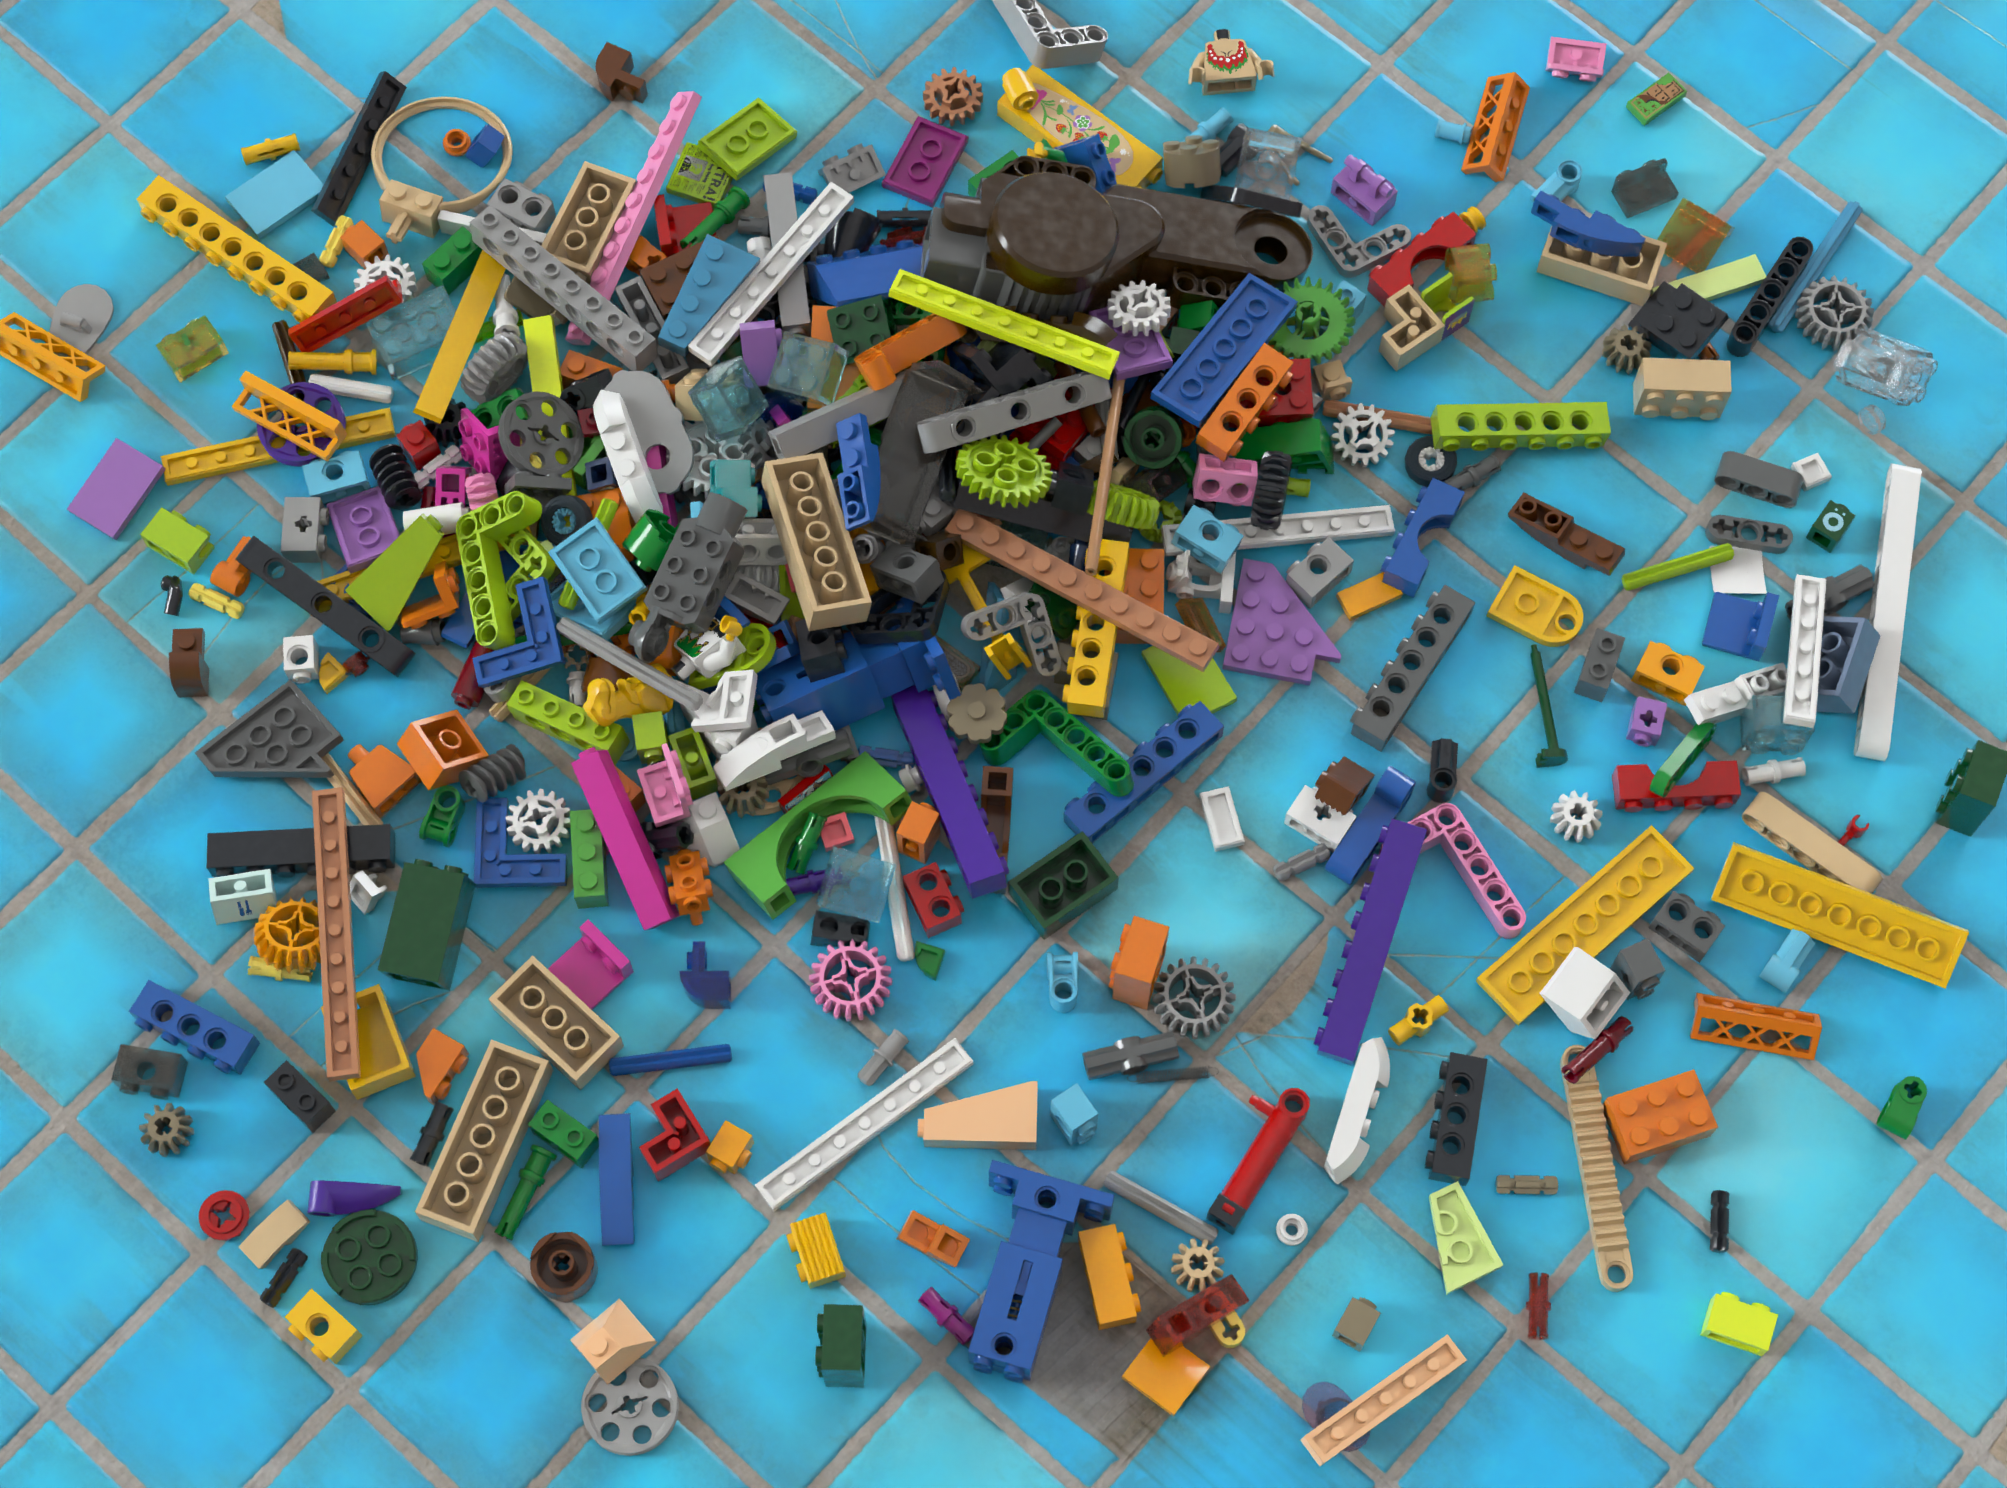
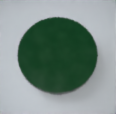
M376 1209L361 1210L341 1219L332 1228L325 1242L323 1252H321L322 1271L329 1286L343 1299L359 1305H376L397 1296L411 1281L418 1260L415 1238L405 1223L392 1214L377 1211Z

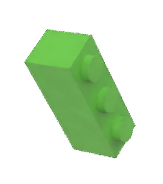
M591 809L570 811L574 899L578 909L609 906L605 840Z

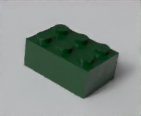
M1980 740L1976 742L1972 749L1966 748L1962 759L1959 758L1954 769H1950L1946 777L1944 786L1948 788L1945 795H1941L1937 803L1935 812H1938L1939 816L1936 824L1970 837L1996 807L2007 775L2006 750Z
M1081 831L1008 881V893L1043 940H1045L1118 889L1119 877L1085 833Z
M824 1304V1313L817 1315V1333L820 1345L822 1346H816L815 1365L817 1366L819 1377L824 1378L826 1387L864 1388L867 1323L863 1305Z

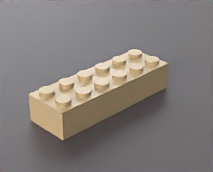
M823 452L765 461L761 483L808 631L867 621L872 601L849 531L845 528L844 516Z
M491 1039L415 1210L416 1215L421 1221L479 1242L528 1130V1123L532 1120L552 1075L553 1069L548 1060Z

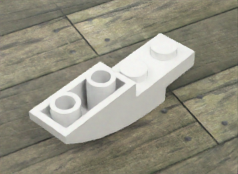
M1779 663L1740 675L1732 682L1692 693L1684 701L1698 725L1711 721L1716 724L1742 715L1784 696L1787 668L1784 663Z
M822 710L797 720L793 713L764 727L745 739L715 764L713 769L724 789L728 791L782 769L781 760L835 739V730Z

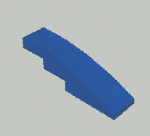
M519 548L520 555H523L525 550ZM503 550L499 554L506 584L520 565L506 550ZM466 592L459 602V608L455 609L456 612L451 615L442 630L441 637L467 649L475 640L476 635L468 593Z
M631 1113L599 1115V1181L602 1246L634 1244Z

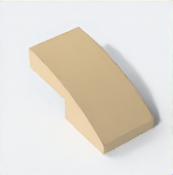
M286 1200L252 1231L239 1248L258 1269L266 1268L285 1245L292 1244L311 1221L291 1200Z

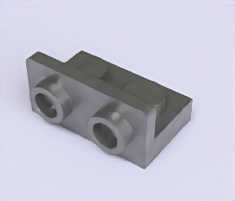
M862 143L848 149L849 155L839 159L835 155L823 161L824 167L818 170L819 175H823L827 185L833 182L848 193L886 175L872 144L863 147Z

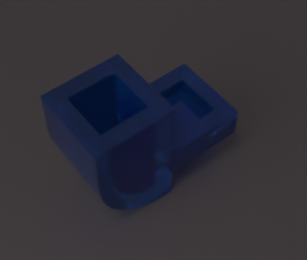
M693 941L692 952H687V970L692 971H680V979L687 997L694 1004L702 1008L731 1009L730 972L707 971L705 941Z

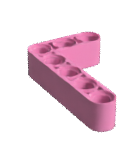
M1444 803L1407 822L1427 829V838L1423 841L1420 854L1440 843L1495 931L1505 939L1516 938L1526 922L1525 911L1461 811L1451 803ZM1446 816L1452 820L1453 824L1444 825L1439 821V817ZM1463 841L1468 845L1469 849L1460 850L1455 846V842ZM1381 844V847H1380V850H1379V855H1380V853H1381L1383 844ZM1471 867H1481L1485 875L1474 874ZM1487 892H1497L1501 896V900H1491ZM1512 917L1517 921L1518 925L1509 926L1504 922L1503 918Z

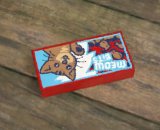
M823 765V769L819 774L804 778L777 801L783 813L786 814L806 796L833 777L831 770L826 765Z

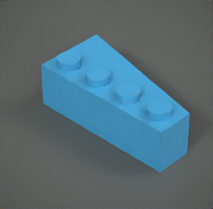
M707 234L659 333V346L686 357L689 353L688 345L759 265L760 258Z

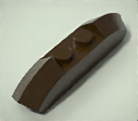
M1000 306L1017 313L1016 306ZM1074 312L1073 321H1068V316L1051 315L1050 319L1039 318V313H1021V315L1106 346L1118 335L1100 319L1081 312ZM974 329L982 340L1007 342Z

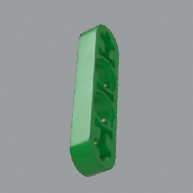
M1713 722L1701 725L1696 724L1656 772L1649 790L1663 798L1666 797L1708 746L1717 725Z

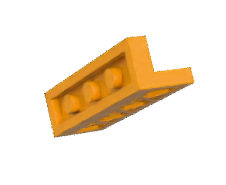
M15 312L0 320L1 356L79 402L88 398L90 381L103 374L106 365ZM16 324L24 330L12 329L9 326ZM30 339H41L46 343H35ZM53 352L65 353L70 357L58 356ZM76 366H87L91 369L85 372Z
M245 371L239 380L245 389L232 405V409L235 412L321 459L329 461L347 435L340 421L248 371ZM251 395L260 399V408L248 410L243 406ZM282 411L285 420L275 423L268 420V412ZM304 423L307 425L308 433L296 436L292 434L291 425ZM328 436L332 440L323 451L315 446L314 438Z

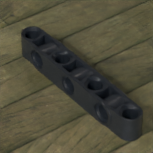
M252 536L235 558L248 570L396 677H399L416 653L255 536ZM278 566H284L285 572L283 576L274 579L272 577L273 570ZM325 600H331V609L328 612L320 613V604ZM372 634H378V644L373 647H367V638Z

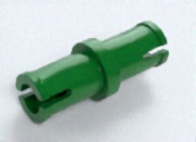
M809 811L801 835L796 836L795 842L797 844L786 868L792 871L796 869V873L805 874L813 851L818 849L819 844L817 841L827 821L826 817L818 816L817 813Z

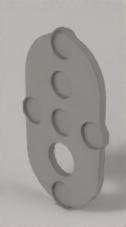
M625 370L615 373L612 381L604 390L621 395L645 460L649 450L654 446L662 445L667 447L670 453L667 465L658 470L652 469L649 466L648 468L658 494H674L680 490L681 484L689 476L694 464V448L683 425L684 416L681 410L675 407L665 385L654 375L644 371Z

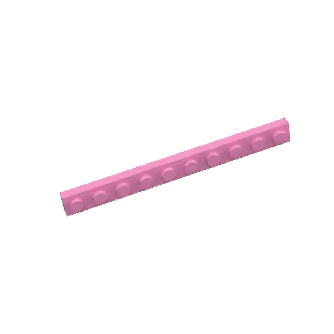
M695 91L677 92L671 100L670 110L659 127V134L654 144L648 151V158L644 167L637 175V182L633 191L626 199L623 213L614 225L612 237L603 249L602 259L592 273L590 286L609 301L702 97ZM570 322L565 340L572 345H590L592 338L574 323Z

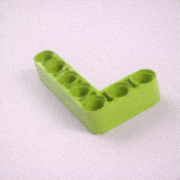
M519 491L510 492L464 514L456 524V536L476 639L480 645L494 651L513 646L515 643V631L497 541L534 524L542 514L541 503L537 499Z

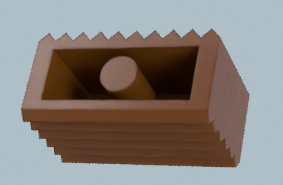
M1344 756L1338 763L1333 761L1327 771L1321 773L1315 783V786L1319 788L1315 798L1316 800L1320 799L1321 803L1325 802L1326 806L1330 805L1331 809L1336 808L1337 812L1346 815L1365 795L1375 774Z

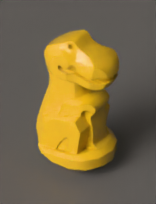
M656 663L650 665L655 669L659 670L660 672L671 677L661 664ZM630 677L627 680L618 679L616 682L618 691L616 692L610 680L597 678L588 684V697L583 705V709L593 722L606 727L619 719L632 718V715L662 711L664 715L672 709L673 699L635 677Z

